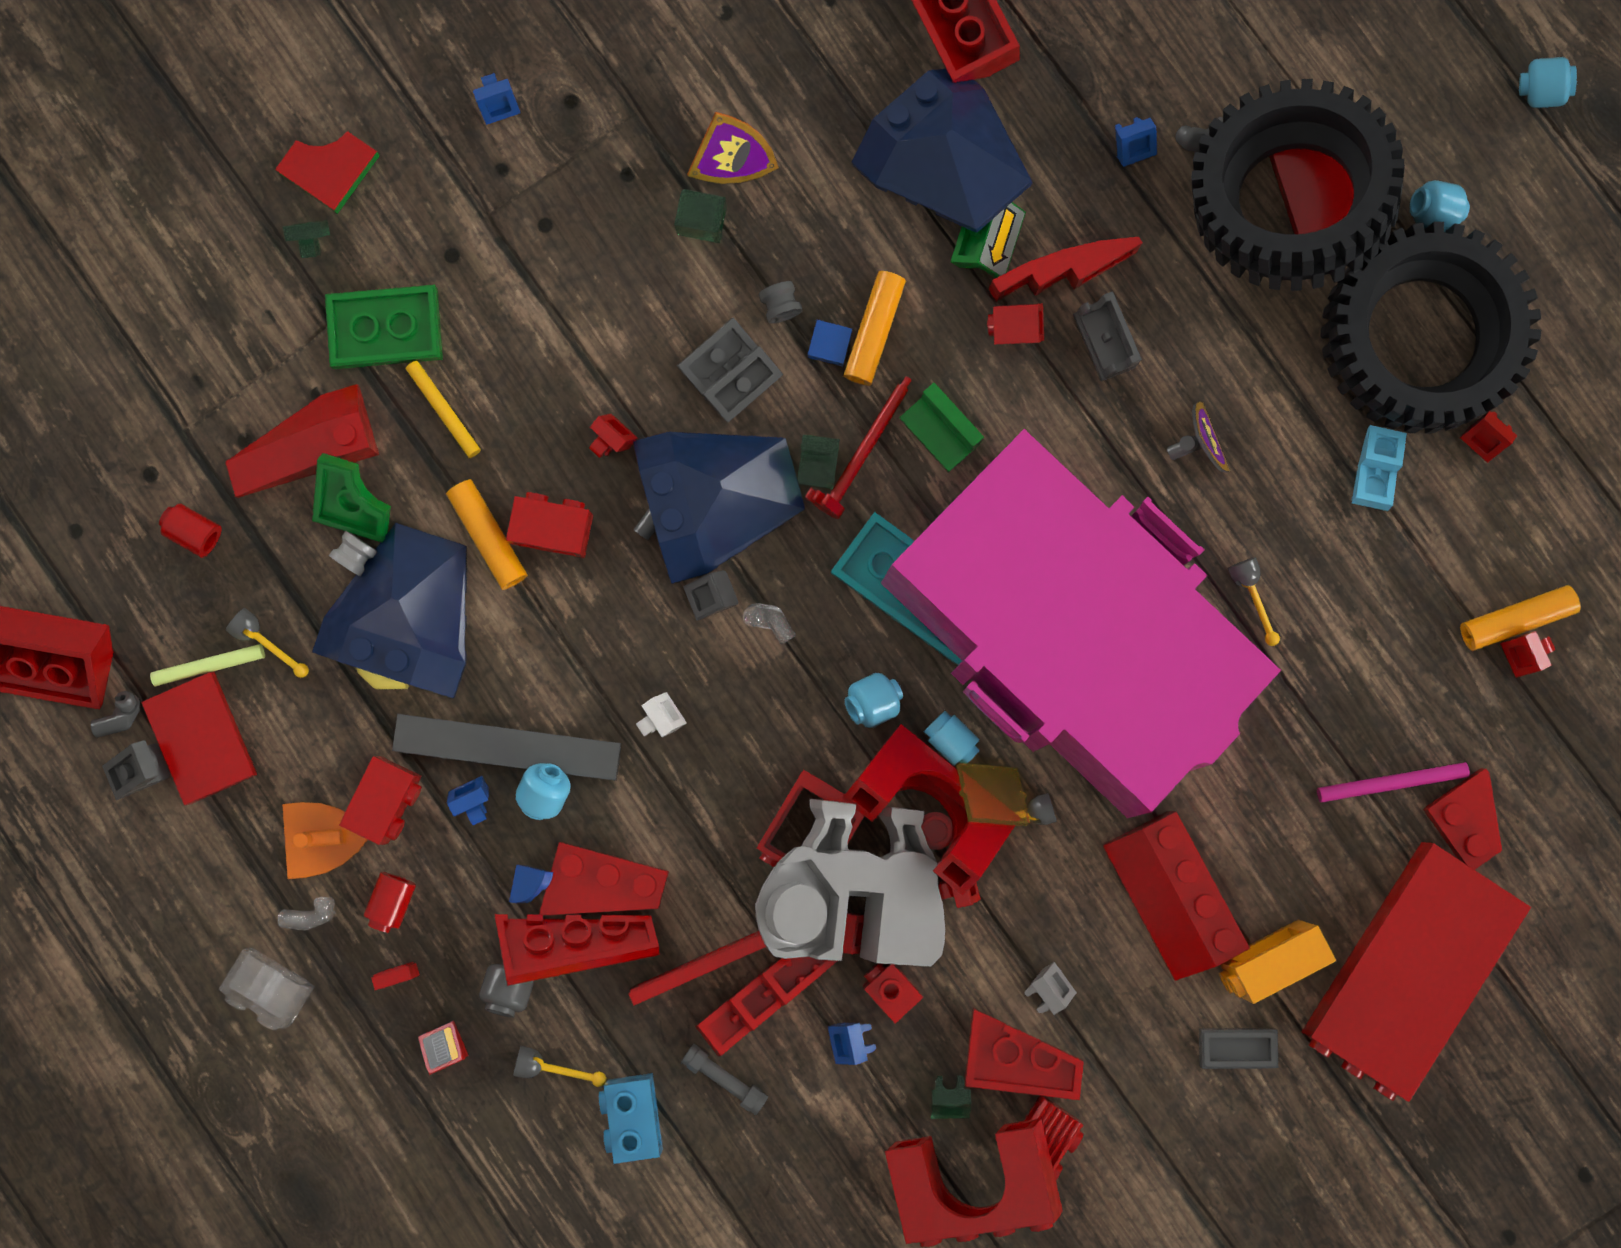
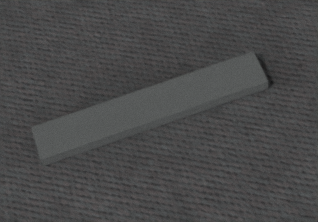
M397 714L392 751L528 769L530 766L538 763H550L558 766L565 774L617 781L622 743Z

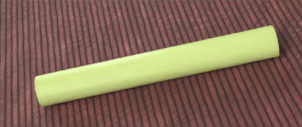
M257 644L150 673L152 684L156 687L265 658V652L262 644Z

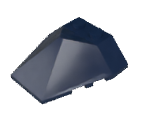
M946 69L928 70L874 117L852 160V165L877 189L887 192V190L905 197L907 202L915 206L920 204L936 212V215L976 233L1032 185V180L985 89L975 80L953 83Z
M666 432L633 442L656 535L672 584L709 574L717 569L719 565L734 555H738L747 549L748 546L805 510L786 438Z
M395 523L385 536L383 543H380L375 549L377 553L374 558H370L365 562V570L362 575H355L324 616L312 653L411 686L455 698L466 666L465 628H467V616H465V593H467V546Z

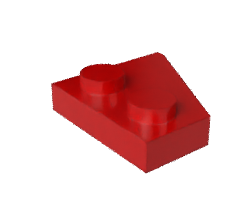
M1480 768L1423 808L1455 856L1472 869H1477L1502 851L1490 773L1486 768Z

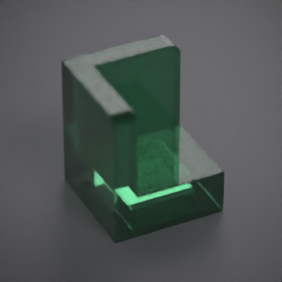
M683 189L680 194L674 223L677 235L720 243L727 211L726 198Z
M811 435L802 436L797 479L799 485L827 489L834 488L840 439Z

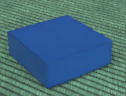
M817 320L808 351V358L843 367L853 329Z

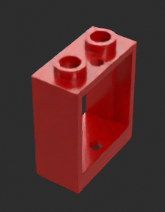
M803 769L756 848L763 852L760 859L775 867L779 860L786 855L785 852L770 843L803 788L824 800L848 803L842 798L845 795L844 793ZM857 809L851 819L853 828L849 835L848 843L864 818V815Z

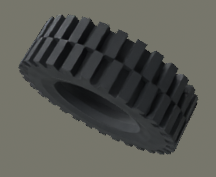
M1302 79L1301 89H1291V80L1280 81V91L1272 93L1269 84L1259 87L1258 99L1254 100L1248 92L1239 97V110L1230 103L1223 109V122L1214 118L1209 124V136L1203 134L1199 141V152H1195L1193 159L1194 170L1192 171L1193 205L1197 230L1200 237L1204 236V245L1209 253L1215 250L1216 261L1222 267L1230 261L1231 274L1238 278L1242 276L1245 270H1248L1249 283L1259 286L1262 278L1267 277L1269 278V289L1280 290L1281 281L1289 280L1291 281V291L1302 290V280L1311 279L1313 289L1323 287L1324 275L1327 274L1331 275L1334 283L1344 279L1345 266H1348L1355 273L1363 267L1364 255L1372 260L1378 254L1379 242L1385 245L1390 237L1391 227H1395L1400 209L1405 169L1404 158L1402 159L1403 147L1401 140L1396 141L1397 130L1392 122L1385 125L1386 114L1380 107L1371 113L1372 100L1362 95L1356 103L1353 102L1354 89L1344 86L1339 95L1335 94L1334 82L1323 80L1321 90L1312 89L1313 79ZM1289 149H1309L1324 153L1343 166L1351 179L1354 199L1347 216L1334 225L1306 234H1280L1259 228L1245 219L1239 204L1241 186L1248 173L1268 156Z
M1433 222L1425 230L1423 223L1412 224L1405 232L1402 227L1390 233V237L1385 245L1379 242L1378 254L1372 260L1364 255L1363 267L1353 273L1348 267L1345 270L1344 279L1338 281L1339 283L1331 289L1327 299L1332 301L1324 308L1322 318L1329 319V321L1321 328V338H1329L1330 340L1322 348L1324 359L1334 357L1335 363L1328 367L1327 370L1331 378L1339 374L1342 375L1344 382L1338 385L1337 389L1342 395L1352 390L1356 397L1350 404L1356 410L1364 405L1370 407L1371 409L1366 415L1370 420L1375 422L1384 416L1387 418L1384 427L1394 430L1404 424V432L1414 434L1425 428V434L1436 433L1445 428V431L1451 430L1499 406L1504 402L1503 399L1511 396L1519 388L1516 384L1527 377L1530 369L1524 366L1533 362L1538 350L1529 348V346L1541 339V329H1530L1531 325L1541 320L1540 309L1529 310L1528 304L1538 297L1535 288L1523 291L1521 284L1529 280L1530 277L1525 269L1516 275L1513 273L1510 267L1518 259L1512 253L1501 259L1496 254L1503 246L1501 243L1494 239L1486 246L1481 244L1485 233L1475 229L1467 237H1463L1465 225L1456 223L1444 232V222ZM1411 281L1437 283L1454 292L1468 307L1475 324L1476 344L1469 364L1454 380L1433 387L1409 385L1393 376L1377 357L1369 338L1371 315L1380 298L1397 285Z

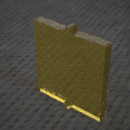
M959 763L957 765L961 785L959 795L964 799L968 822L1027 826L1030 823L1025 803L1027 794L1022 790L1017 768Z

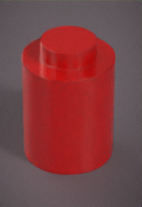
M181 503L174 507H168L159 520L162 536L201 558L207 556L213 550L222 532V527L219 524Z
M380 872L363 915L370 920L368 926L386 933H390L391 928H400L416 884L403 877Z

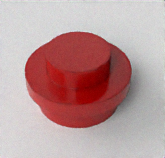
M931 812L924 815L921 828L929 848L940 850L947 847L953 840L954 831L951 819L940 812Z

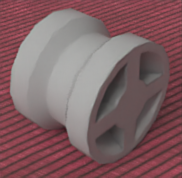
M345 531L342 535V544L339 548L333 549L329 556L348 570L361 576L365 570V562L370 558H374L377 551L356 536Z

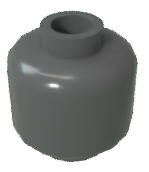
M503 962L502 964H491L486 970L479 992V999L486 1004L484 1010L500 1016L513 1018L515 1012L519 1013L526 1009L534 981L507 986Z

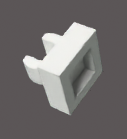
M665 692L641 705L648 716L640 720L636 725L643 736L658 730L661 737H664L678 730L687 722L668 693Z

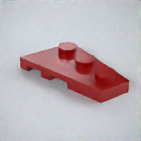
M559 842L551 872H554L553 877L545 891L539 915L658 909L669 871Z
M975 1008L972 1009L964 1081L966 1087L1080 1100L1084 1065L1082 1059Z

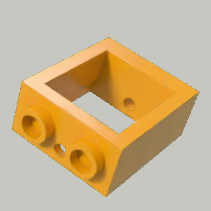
M1296 920L1250 944L1249 950L1221 964L1223 971L1219 973V977L1230 994L1234 992L1238 998L1241 997L1255 1004L1336 962V959L1318 925Z

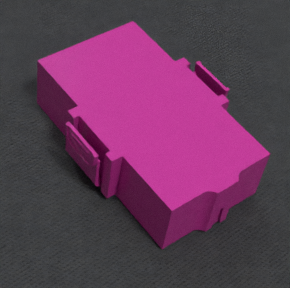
M1023 429L890 566L881 584L962 660L951 674L962 685L968 680L972 681L964 689L963 693L1008 737L1015 742H1023L1032 752L1050 744L1126 818L1150 813L1188 772L1212 765L1239 736L1238 722L1241 714L1278 675L1281 669L1195 590L1208 575L1196 564H1193L1188 569L1184 565L1190 562L1192 558L1199 556L1205 550L1203 547L1194 543L1151 502L1152 500L1149 497L1142 502L1141 506L1131 516L1129 513L1134 509V506L1123 495L1108 508L1034 437Z

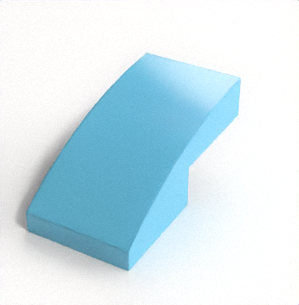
M1373 425L1368 427L1355 478L1352 496L1353 504L1389 511L1393 506L1397 472L1403 466L1407 433Z

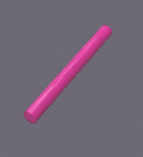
M1465 762L1317 788V796L1319 802H1327L1467 778L1470 776L1468 764Z

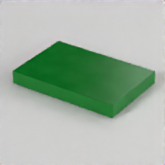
M436 285L325 294L329 363L332 369L443 360L438 288Z

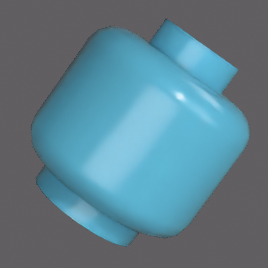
M1565 57L1534 59L1528 66V72L1520 73L1519 95L1527 96V102L1532 108L1560 107L1565 105L1569 97L1575 96L1576 66H1570L1568 59Z
M1434 180L1428 181L1414 192L1409 208L1416 224L1423 223L1424 229H1426L1433 222H1444L1445 232L1453 224H1460L1467 218L1470 205L1464 188L1457 184Z
M873 673L850 685L848 697L844 699L845 706L851 719L856 724H863L865 727L874 728L898 715L903 693L895 679L889 680L882 673Z
M550 763L534 764L523 774L516 790V801L526 816L536 820L550 819L557 816L562 810L570 793L571 783L567 775L558 766Z

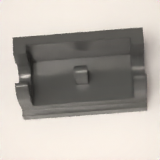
M1113 291L1104 294L1099 301L1093 304L1084 303L1077 312L1073 313L1075 322L1101 382L1136 368L1142 359Z

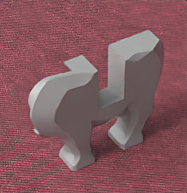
M810 799V809L816 820L809 835L804 840L802 846L793 848L779 860L763 884L755 903L758 930L770 953L775 957L784 959L809 956L818 960L842 961L849 896L866 897L860 958L881 964L931 967L943 953L945 920L943 902L938 888V877L933 872L937 861L927 845L921 828L924 811L886 806L878 816L887 827L891 850L890 853L878 857L864 850H849L847 848L848 838L853 828L851 819L855 814L856 804Z

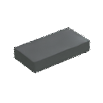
M1199 1028L1200 1067L1202 1069L1279 1068L1278 1030L1275 1028Z

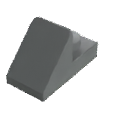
M145 740L129 745L102 766L116 800L127 797L170 777L169 769L159 745L151 744L147 746Z

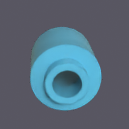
M943 711L924 731L930 737L928 742L952 766H955L958 762L965 766L980 751L975 746L980 739L955 714L951 717L946 711Z

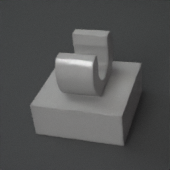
M1053 962L1041 970L1025 991V995L1028 997L1033 993H1038L1043 999V1002L1036 1009L1038 1013H1044L1050 1009L1053 1015L1068 1006L1077 992L1056 963Z

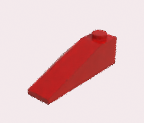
M355 384L322 394L227 460L226 466L235 497L239 498L315 475L317 459L322 453L350 462H358L379 455L359 385Z

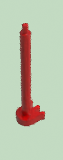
M905 376L902 383L897 384L830 494L827 493L825 495L820 490L815 491L812 488L807 492L805 498L825 514L835 519L841 517L845 508L839 502L908 392L907 387L912 381L911 378Z

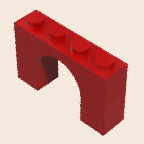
M900 724L842 798L848 803L856 804V809L871 822L889 804L895 794L902 790H919L938 800L951 818L954 833L951 845L933 869V872L963 896L982 877L1019 819L921 741L915 734Z
M1041 1118L1004 1124L996 1132L995 1137L1005 1176V1190L999 1202L986 1207L967 1205L956 1199L948 1191L941 1178L932 1136L896 1141L885 1151L906 1244L919 1242L920 1247H931L940 1244L942 1239L956 1237L957 1242H967L978 1238L979 1234L992 1232L994 1237H1003L1015 1233L1017 1228L1030 1227L1032 1232L1052 1228L1054 1226L1053 1223L1060 1217L1063 1209Z

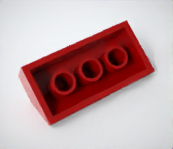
M911 0L953 83L989 77L1020 60V45L997 0Z
M0 606V692L100 710L103 705L113 658L109 625Z
M1166 811L1102 845L1175 981L1215 968L1250 949L1177 811Z

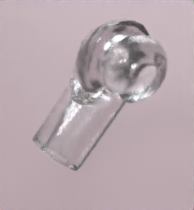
M754 603L749 605L743 613V620L749 627L771 629L780 645L797 636L782 610L777 606Z
M320 897L314 900V910L312 911L281 910L278 915V925L284 929L309 930L327 923L335 916L336 911H333L335 901L330 897Z

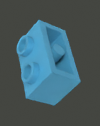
M653 1073L608 1079L604 1084V1091H599L600 1112L602 1115L607 1114L609 1129L604 1130L606 1153H612L614 1164L660 1157L663 1147Z

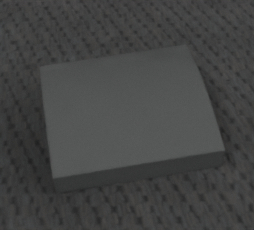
M735 318L728 320L676 365L727 423L783 376V373L764 350L754 343Z

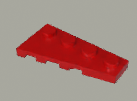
M494 914L507 986L659 955V944L651 915H602L600 919H583L581 915H566V919H543V915L527 914V919H509L508 914Z

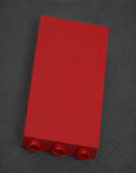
M1421 842L1301 1031L1312 1039L1308 1046L1326 1058H1329L1331 1053L1343 1059L1341 1068L1360 1080L1364 1074L1376 1081L1373 1089L1391 1101H1394L1396 1096H1399L1410 1102L1531 907L1436 844Z

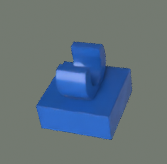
M495 73L481 77L484 87L473 90L486 125L521 113L508 78L497 81Z
M1138 117L1133 118V124L1123 128L1120 124L1115 125L1117 157L1123 167L1157 155L1156 125L1151 118L1141 120Z
M483 776L448 792L447 805L452 815L457 816L466 811L472 825L487 819L485 815L487 810L484 802L488 801L489 787Z
M837 1023L827 1026L835 1064L857 1065L868 1061L867 1054L872 1053L876 1049L875 1044H864L862 1036L863 1032L872 1029L870 1024Z

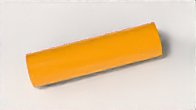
M878 271L843 375L846 379L861 385H872L906 283L903 277L888 271Z
M471 479L465 480L448 490L446 496L500 588L506 590L523 581L528 574L511 545L506 541L504 533Z
M1566 585L1463 622L1460 625L1461 635L1466 646L1471 651L1577 614L1581 609L1580 601L1575 590L1571 586Z

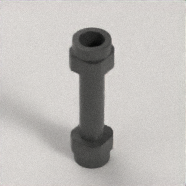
M693 1043L681 1063L695 1074L698 1071L702 1072L740 1099V1106L756 1116L768 1099V1095L763 1093L754 1084L751 1087L745 1085L708 1058L709 1052Z

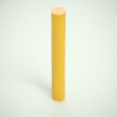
M418 361L410 363L405 369L468 458L476 456L481 449L420 363Z

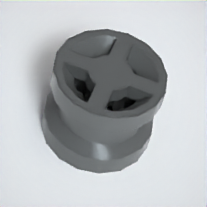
M780 282L765 288L759 293L761 303L766 304L768 309L766 313L768 323L774 324L789 320L803 311L800 302L794 298L795 287L793 282Z

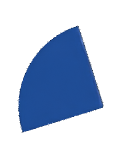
M516 865L509 902L529 903L533 901L542 890L547 889L554 872L525 865Z

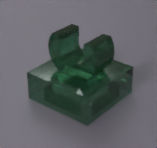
M327 220L283 226L285 242L299 240L301 258L321 255L318 238L330 235Z
M957 1075V1087L948 1090L943 1086L942 1076H937L935 1090H932L931 1119L970 1117L972 1104L971 1089H964L965 1081L962 1075Z

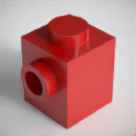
M1043 303L994 306L993 314H988L987 321L989 336H994V345L1039 343L1044 341Z
M876 963L864 975L868 980L863 984L864 990L895 1024L923 998L921 992L895 964L884 965Z

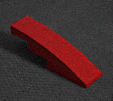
M1140 237L1101 240L1062 249L1029 261L993 279L989 291L997 302L1028 284L1036 296L1065 278L1068 279L1075 290L1136 254L1143 242Z
M809 956L788 959L778 958L695 1027L717 1056H722L750 1031H754L778 1009L788 1004L837 961L818 960Z

